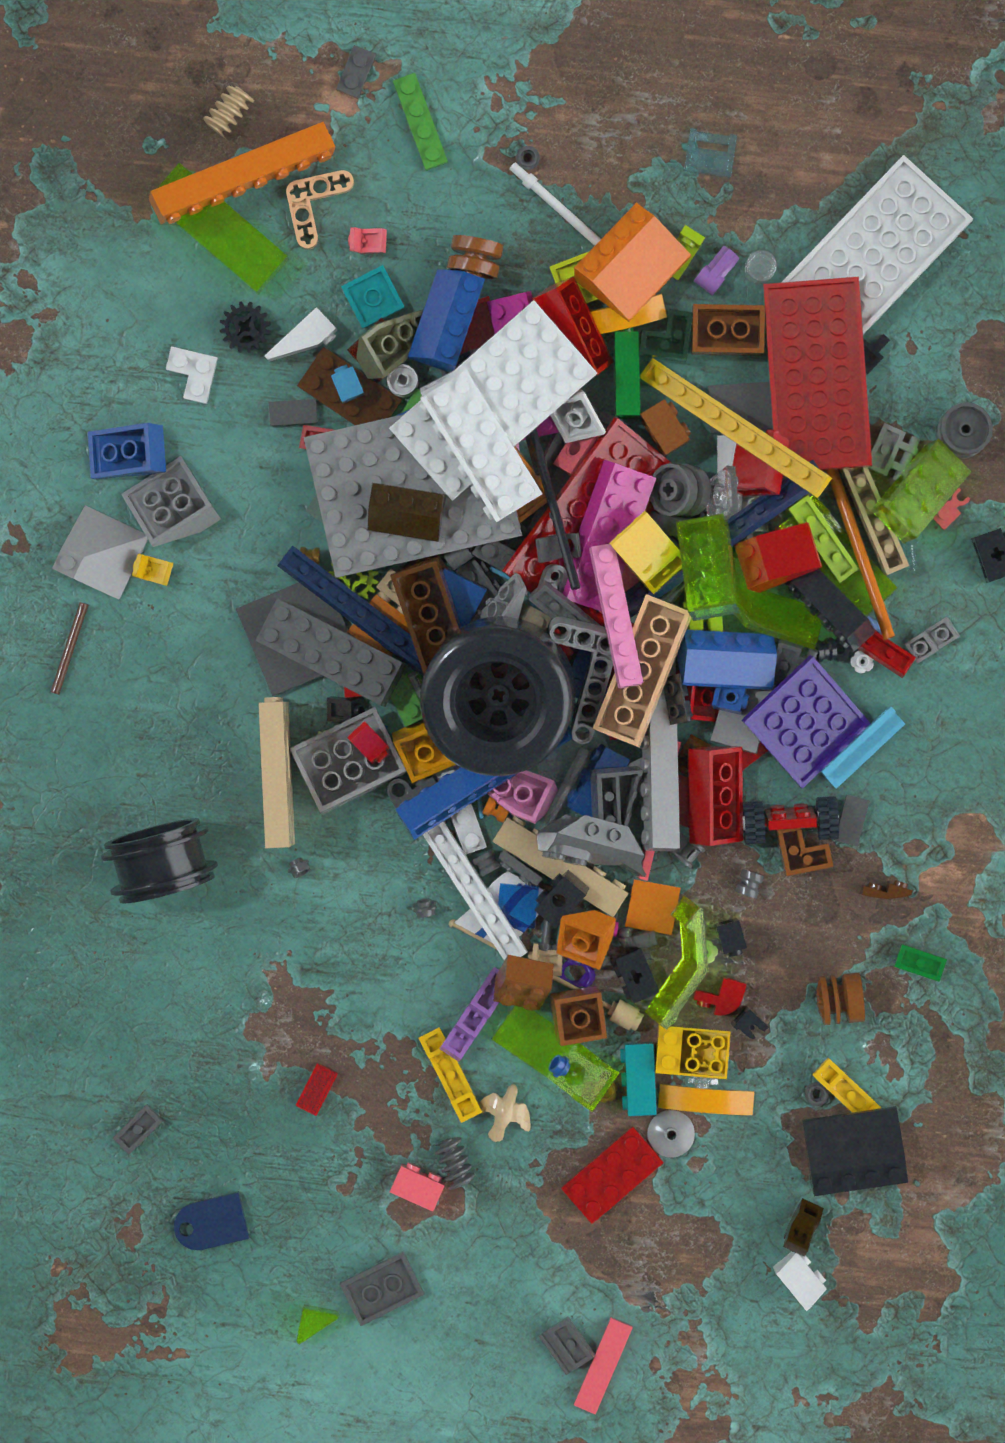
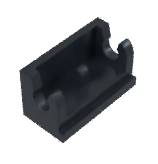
M747 1006L731 1022V1025L736 1030H741L750 1039L756 1038L751 1030L755 1029L754 1025L764 1032L769 1028Z

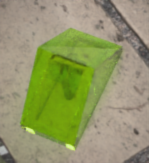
M304 1304L296 1340L297 1343L300 1345L339 1319L340 1314L338 1311Z

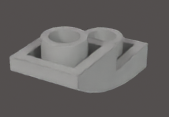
M948 616L906 642L905 645L910 653L916 657V662L919 663L957 639L960 635Z

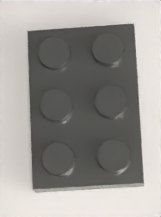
M404 1251L340 1282V1286L360 1326L425 1294Z

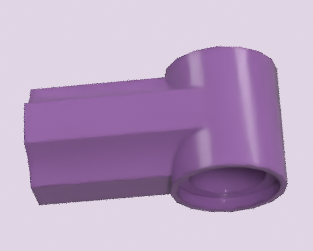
M723 246L710 264L701 270L694 282L713 296L724 282L725 276L736 265L739 257L732 250Z

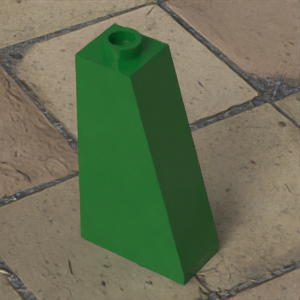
M632 327L614 333L615 417L619 419H639L640 417L639 331H633Z

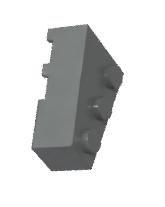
M638 766L590 770L592 817L628 826L632 804L637 795L636 790L643 769Z

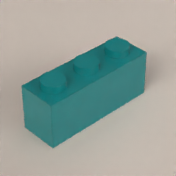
M653 1042L624 1043V1049H620V1061L625 1063V1072H621L622 1087H626L627 1096H622L623 1110H627L628 1116L657 1115Z

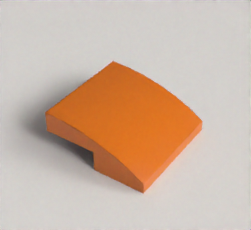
M376 594L369 604L410 634L404 615ZM353 624L347 631L363 643L391 657L393 656V653Z
M634 879L625 927L672 935L681 888Z

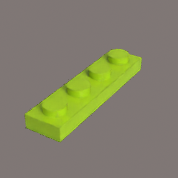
M808 494L787 508L798 524L809 523L818 554L839 583L859 569Z

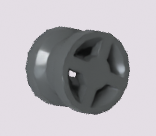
M493 849L472 860L474 865L479 867L481 877L501 866L500 862L494 858L495 853Z

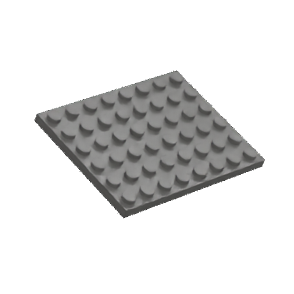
M403 415L304 437L336 578L522 536L517 510L498 522L494 518L490 520L483 510L486 504L482 498L477 500L470 488L473 486V483L452 501L389 429ZM372 483L446 494L439 542L368 531V508Z

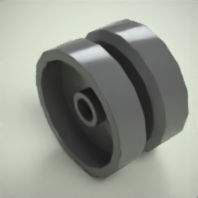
M963 402L954 405L940 418L936 426V439L939 447L945 454L956 459H967L974 457L988 445L992 437L993 424L984 408L975 403ZM962 427L966 429L965 432L967 434L962 432Z
M669 463L658 468L652 476L656 478L650 495V501L654 508L662 515L692 517L700 514L706 508L711 494L710 480L705 471L700 467L690 464Z

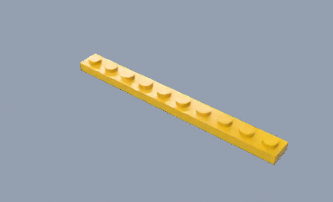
M654 358L651 359L641 373V380L815 497L819 498L832 478Z

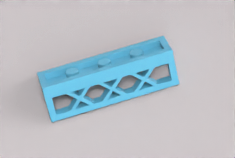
M887 707L820 772L835 789L905 725L892 707Z

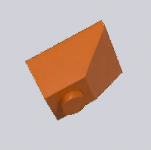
M596 910L562 916L556 953L600 970L614 935L616 918Z

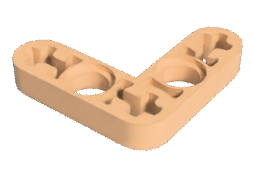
M340 170L296 180L287 186L286 194L297 242L301 248L309 250L318 243V234L310 201L349 192L354 186V179L350 172ZM340 176L350 179V182L346 183L347 187L342 188L341 184L334 185L335 190L331 191V184L328 178L333 177V182L340 181ZM322 180L327 184L325 192L317 193L314 191L313 186L316 181ZM305 183H309L312 196H308L306 191L300 193V198H296L290 192L294 191L295 186H298L301 190L306 189ZM299 209H306L309 212V217L304 222L296 219L295 214ZM312 223V227L307 228L309 235H314V239H311V244H306L305 241H301V238L304 237L303 228L298 230L297 227L307 226Z

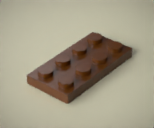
M325 347L321 349L297 385V387L353 425L390 418L402 402V399L374 380L368 379L365 374L354 368L365 395L343 404L331 375L335 374L334 370L341 366L347 365L348 368L352 366Z

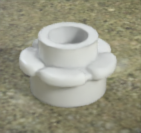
M858 650L855 652L854 657L851 658V666L855 668L856 672L865 673V671H870L873 668L874 659ZM862 659L865 660L864 664L860 663Z

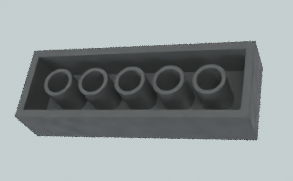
M278 598L255 640L383 707H386L407 667L406 664Z

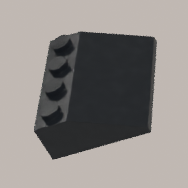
M896 1106L802 1120L810 1184L814 1196L908 1183L906 1159Z

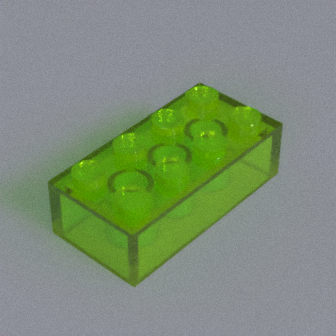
M938 438L922 448L871 511L903 543H907L916 539L972 471Z
M724 513L676 522L687 608L692 620L697 621L741 613L729 523Z

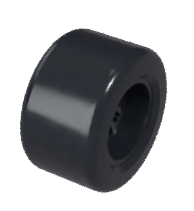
M505 616L487 617L472 621L457 629L441 644L426 669L420 692V708L425 728L441 753L456 765L468 771L488 776H506L526 771L546 759L557 748L567 731L575 704L576 688L574 673L561 646L555 643L550 635L540 627L522 619ZM506 663L508 670L505 677H495L491 664ZM476 672L481 673L487 680L483 689L473 688L469 684ZM523 673L529 682V687L517 690L513 686L512 680L517 674ZM496 689H498L499 692H505L503 695V699H501L499 696H494ZM483 698L487 707L481 714L477 715L472 710L469 701L471 699ZM515 699H523L529 702L528 709L523 715H518L513 710L512 703ZM495 710L504 711L508 721L507 724H492L491 716Z

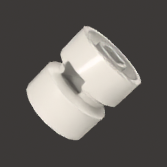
M401 364L387 376L388 387L397 397H410L414 390L418 388L417 374L409 365Z

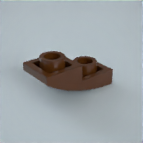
M894 880V884L887 883L885 891H882L883 886L869 882L868 886L862 885L859 894L874 898L893 899L910 896L913 890L907 889V883Z

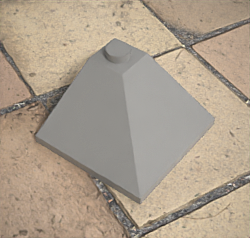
M181 456L166 465V472L152 474L121 494L153 547L200 533L221 520Z
M85 505L63 544L52 569L120 600L132 575L134 561L137 555L142 553L148 538L145 533Z

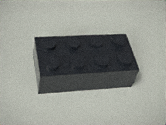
M819 569L785 582L789 592L797 600L800 599L804 603V607L812 616L816 615L822 626L829 633L833 632L837 637L836 640L845 649L849 646L853 651H856L875 633L869 619Z

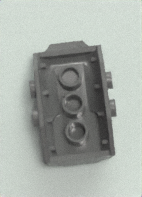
M564 814L537 833L538 851L543 852L542 857L564 860L565 863L586 866V863L617 865L635 876H646L642 868L644 854L628 826L587 815L578 818Z

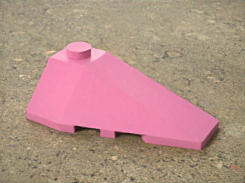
M526 770L507 779L506 782L487 794L513 816L536 824L549 812L557 796L558 789L554 780Z

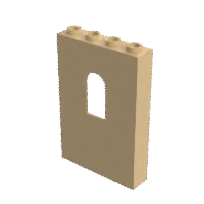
M281 697L264 698V703H259L265 848L291 847L295 844L289 702H283Z

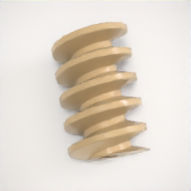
M237 86L226 87L230 95L222 93L221 98L224 103L216 101L215 105L218 110L210 108L209 112L212 118L208 116L203 117L205 123L223 138H225L222 133L223 131L231 132L228 126L229 123L237 125L234 116L243 117L239 109H249L245 101L254 102L247 93Z

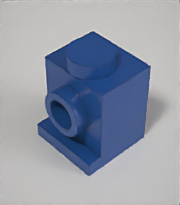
M716 687L712 706L716 710L741 715L742 710L748 707L750 696L746 695L747 691L744 688ZM734 694L735 700L730 702L727 700V696Z

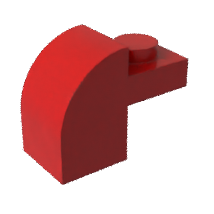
M722 976L718 995L694 989L692 998L697 1000L696 1005L710 1008L711 1004L715 1005L714 1015H727L740 1006L747 984Z

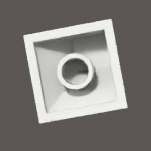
M581 389L550 415L565 443L606 433L589 399Z

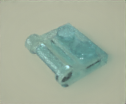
M690 128L684 171L731 178L737 135H719L699 132L695 128ZM702 141L728 145V150L724 152L696 148L695 142Z

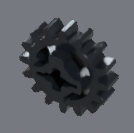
M242 301L239 302V308L231 305V313L224 311L227 319L220 320V323L225 328L219 331L221 334L227 335L223 338V341H231L230 349L238 346L239 353H242L243 348H246L248 353H251V347L254 346L257 350H260L259 343H267L264 335H271V332L266 329V327L271 325V322L264 321L268 314L266 312L260 314L261 306L259 305L253 309L252 302H249L247 307H244ZM242 312H250L245 317L237 316V314ZM258 318L261 322L260 332L255 327ZM250 322L249 327L251 330L249 332L245 330L241 333L240 325L242 323L246 325ZM230 323L235 325L236 332L233 334V337L230 333ZM245 338L254 339V341L249 343H241Z

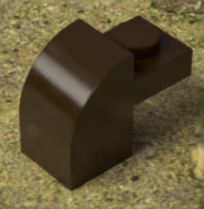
M802 1198L784 1234L785 1241L783 1247L805 1257L809 1250L812 1235L820 1224L824 1208Z

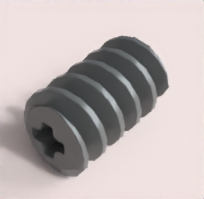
M461 1137L447 1138L432 1145L440 1146L435 1155H443V1158L438 1163L447 1165L441 1170L442 1173H450L445 1182L453 1181L448 1190L462 1187L470 1183V1180L475 1177L474 1173L467 1172L472 1168L471 1164H463L468 1159V1155H460L465 1150L464 1146H457L462 1141Z

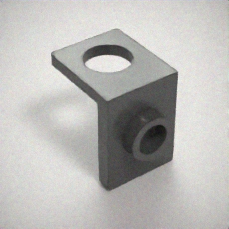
M566 533L567 540L571 539L574 543V551L571 552L572 558L581 557L579 534ZM556 534L536 539L539 563L562 558Z

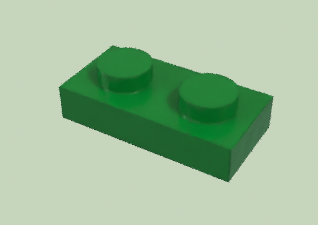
M901 944L894 967L940 982L947 959Z

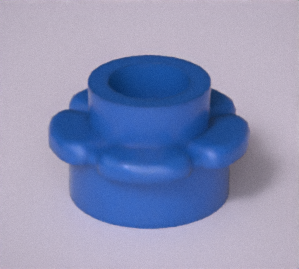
M556 1055L549 1065V1071L556 1078L565 1076L570 1069L569 1059L561 1055Z

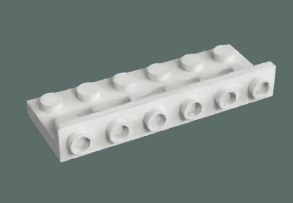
M467 370L420 398L423 402L419 404L426 417L431 415L435 421L432 427L439 438L444 436L448 443L445 445L446 450L452 458L456 456L461 464L458 466L460 473L464 479L470 478L473 486L470 488L477 500L482 498L486 504L483 510L490 520L494 518L498 522L543 494Z

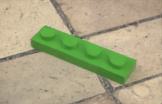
M412 73L393 80L425 170L427 171L448 163L416 74Z

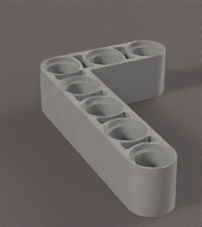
M558 616L551 620L549 624L551 639L561 645L591 652L571 723L573 740L579 744H586L593 737L595 731L593 726L602 706L613 667L609 645L605 646L600 643L603 638L607 637V632L603 626ZM558 626H563L567 630L563 634H557L554 632V629ZM581 632L590 634L586 640H581L577 636ZM598 660L607 662L606 666L598 668L594 664ZM593 682L601 685L597 690H591L588 686ZM587 704L595 707L591 712H585L582 708ZM579 727H586L588 729L585 734L576 732Z

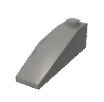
M515 573L499 588L498 595L495 598H489L482 610L477 609L470 622L494 616L519 619L527 589L520 574ZM492 663L491 665L499 667L501 663Z

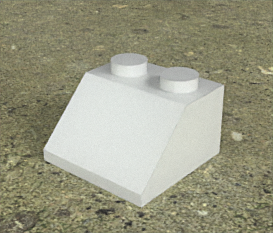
M791 1251L774 1265L773 1269L807 1311L826 1291V1287L823 1284L826 1279L818 1270L812 1271L808 1266L811 1261L806 1255L804 1257Z

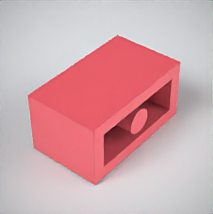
M409 1162L407 1165L401 1164L390 1193L430 1211H434L445 1186V1182L441 1181L442 1177L432 1172H429L428 1175L422 1173L419 1166Z

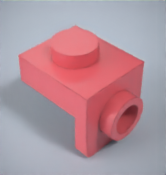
M351 227L348 237L350 251L359 254L386 253L387 229Z

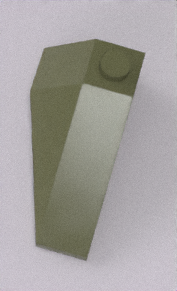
M424 309L375 324L359 337L357 360L368 379L385 378L408 359L407 357Z

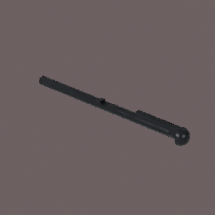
M535 428L525 437L535 475H540L546 500L550 507L551 513H549V516L553 521L571 590H577L581 586L537 428Z

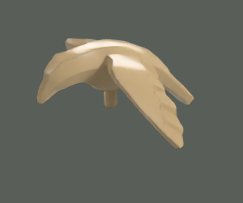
M511 1084L508 1087L504 1097H500L497 1093H492L478 1102L482 1110L481 1114L490 1112L495 1116L494 1125L488 1133L492 1141L503 1140L505 1128L509 1122H517L521 1129L530 1131V1116L527 1106L524 1103H516L518 1093L516 1084Z

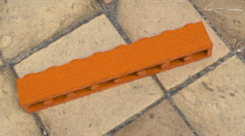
M321 122L150 191L149 201L160 224L166 222L172 224L180 220L181 216L185 214H197L203 210V207L210 204L211 206L219 205L224 202L225 198L232 195L234 198L239 197L247 189L252 187L255 189L261 188L268 183L267 181L274 178L276 180L283 179L289 175V172L296 169L303 171L310 167L311 163L319 161V163L325 162L332 157L336 146L324 122Z

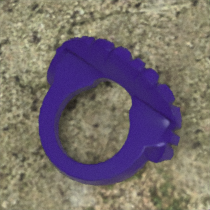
M568 958L563 963L562 976L560 978L576 987L586 988L593 984L596 974L593 967ZM569 965H581L586 971L578 980H570L564 973Z

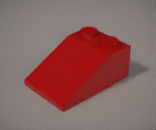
M808 522L761 534L735 544L747 589L758 593L822 568Z

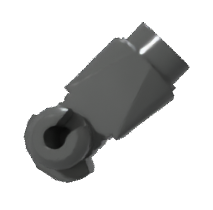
M623 927L619 930L620 936L618 941L626 950H628V947L649 949V947L658 944L655 931L631 934V928Z

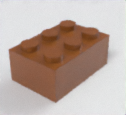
M693 304L691 355L762 356L764 354L765 305Z

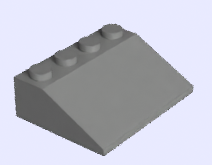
M376 707L290 748L321 814H325L407 774ZM364 721L390 747L387 750L389 754L380 763L375 761L372 764L347 738Z

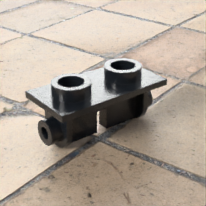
M681 674L667 677L664 693L670 725L692 722L691 717H693L690 701H685V697L689 696L687 685H682Z

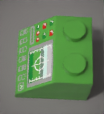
M415 670L401 676L391 696V700L405 727L422 719L420 692L423 676Z

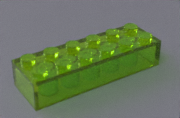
M178 163L159 187L192 175V173L182 164ZM226 202L216 206H211L210 204L203 207V210L194 215L185 214L181 216L180 220L175 222L177 226L257 295L263 291L289 260L283 251Z

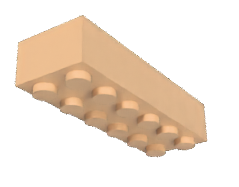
M646 594L632 628L644 683L638 686L618 689L614 673L593 726L594 730L640 748L693 615L692 612Z

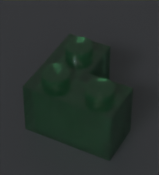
M669 309L665 333L642 330L639 357L686 362L693 312Z

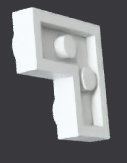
M171 346L166 370L188 375L184 399L207 404L218 358Z

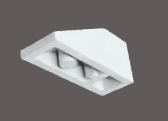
M316 307L265 355V358L270 362L320 347L323 343L327 346L335 339L336 335L334 333L337 329Z

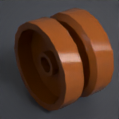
M453 235L451 249L462 255L455 254L449 256L447 270L464 271L484 279L495 280L498 277L499 265L489 260L501 259L504 245L473 236Z

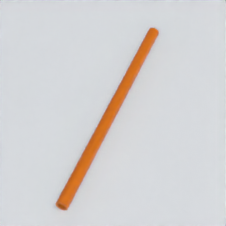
M838 469L826 470L827 475L832 478L830 484L884 640L892 638L895 634Z

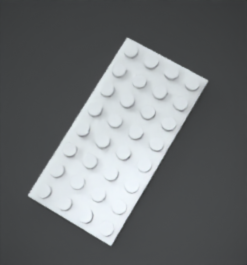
M903 155L782 282L859 276L864 335L973 221V218Z
M533 300L433 390L467 370L515 447L598 373ZM420 400L389 429L453 501L472 482L469 477L464 479L458 469V466L461 465L456 456L452 458L445 448V445L448 444L444 436L439 438L432 427L435 421L431 415L426 417L419 405L423 403Z

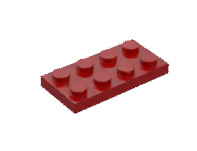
M632 1126L565 1183L561 1189L588 1221L593 1224L664 1162Z

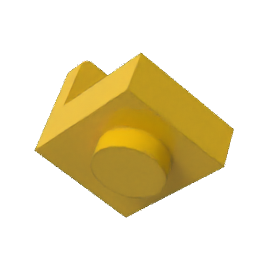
M138 554L133 564L132 576L167 586L173 563Z

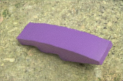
M496 967L491 970L439 1048L458 1062L462 1059L499 1004V1002L493 1001L495 979L499 971Z

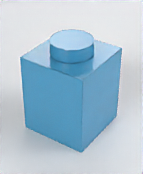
M344 365L334 370L335 374L331 375L343 404L365 395L353 366L348 368L347 365Z

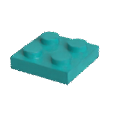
M383 265L341 286L362 329L405 308Z

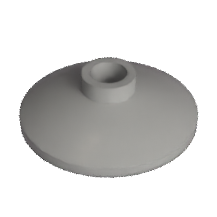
M666 1110L658 1113L651 1120L647 1136L655 1152L665 1157H678L686 1153L692 1146L695 1131L691 1120L684 1113L676 1110ZM671 1130L676 1132V1136L673 1139L667 1137V1133Z

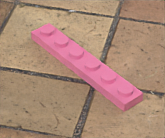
M610 544L592 546L589 551L618 689L642 685L644 682L616 551Z

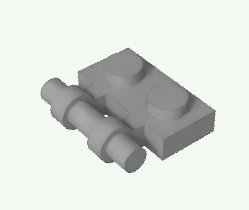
M884 423L871 450L872 467H868V469L887 476L891 468L896 471L893 480L901 483L904 475H908L910 470L908 467L913 456H916L919 450L917 446L920 439L912 436L907 444L902 441L906 432ZM898 449L904 451L900 463L894 461Z

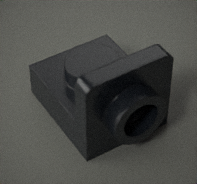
M336 696L327 697V721L343 723L365 712L363 697L353 699Z

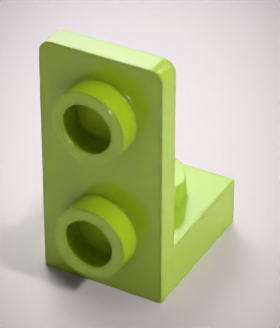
M687 225L683 227L677 240L691 254V257L672 276L676 280L680 279L705 240L704 236Z

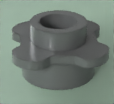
M429 898L420 899L417 903L413 904V912L420 918L430 917L435 914V909L437 908L435 905L436 901Z

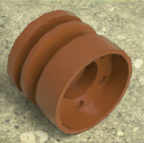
M859 972L843 974L842 985L837 984L835 975H830V986H827L825 976L818 977L816 998L818 1012L824 1026L830 1025V1014H833L835 1024H840L841 1013L846 1014L848 1023L865 1021L864 995Z

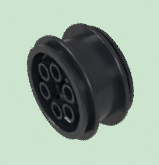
M190 818L149 827L106 842L104 847L110 850L103 853L101 859L114 862L119 880V885L110 890L111 895L121 896L119 902L122 904L135 903L174 894L212 880L215 875L209 871L215 869L218 863L215 860H205L199 838L208 832V827L196 826L200 823L199 818Z

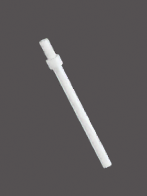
M516 162L510 167V170L523 181L522 184L528 190L532 189L594 246L601 240L599 236L537 182L538 179L532 173L528 174Z

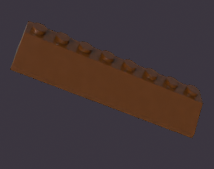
M438 557L413 564L390 575L424 675L441 644L453 632L462 627ZM476 672L469 684L473 688L483 689L478 681L480 679ZM483 698L471 699L469 701L472 710L477 715L481 714L487 707Z

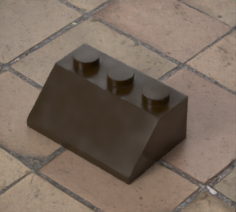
M372 483L367 530L439 542L446 494Z

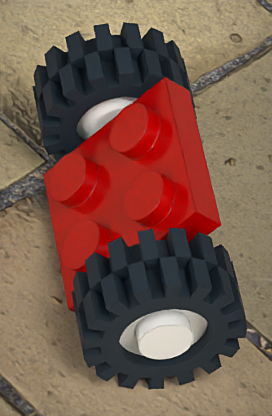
M836 796L816 797V814L812 806L804 803L795 804L791 808H784L783 805L770 806V809H765V818L762 801L743 802L742 818L746 845L764 844L765 827L767 826L769 830L817 827L819 840L839 839V813Z

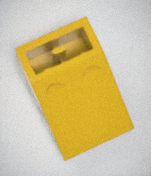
M646 511L635 518L628 527L609 543L635 576L653 594L688 563V560Z
M658 1025L655 1073L727 1079L731 1032Z

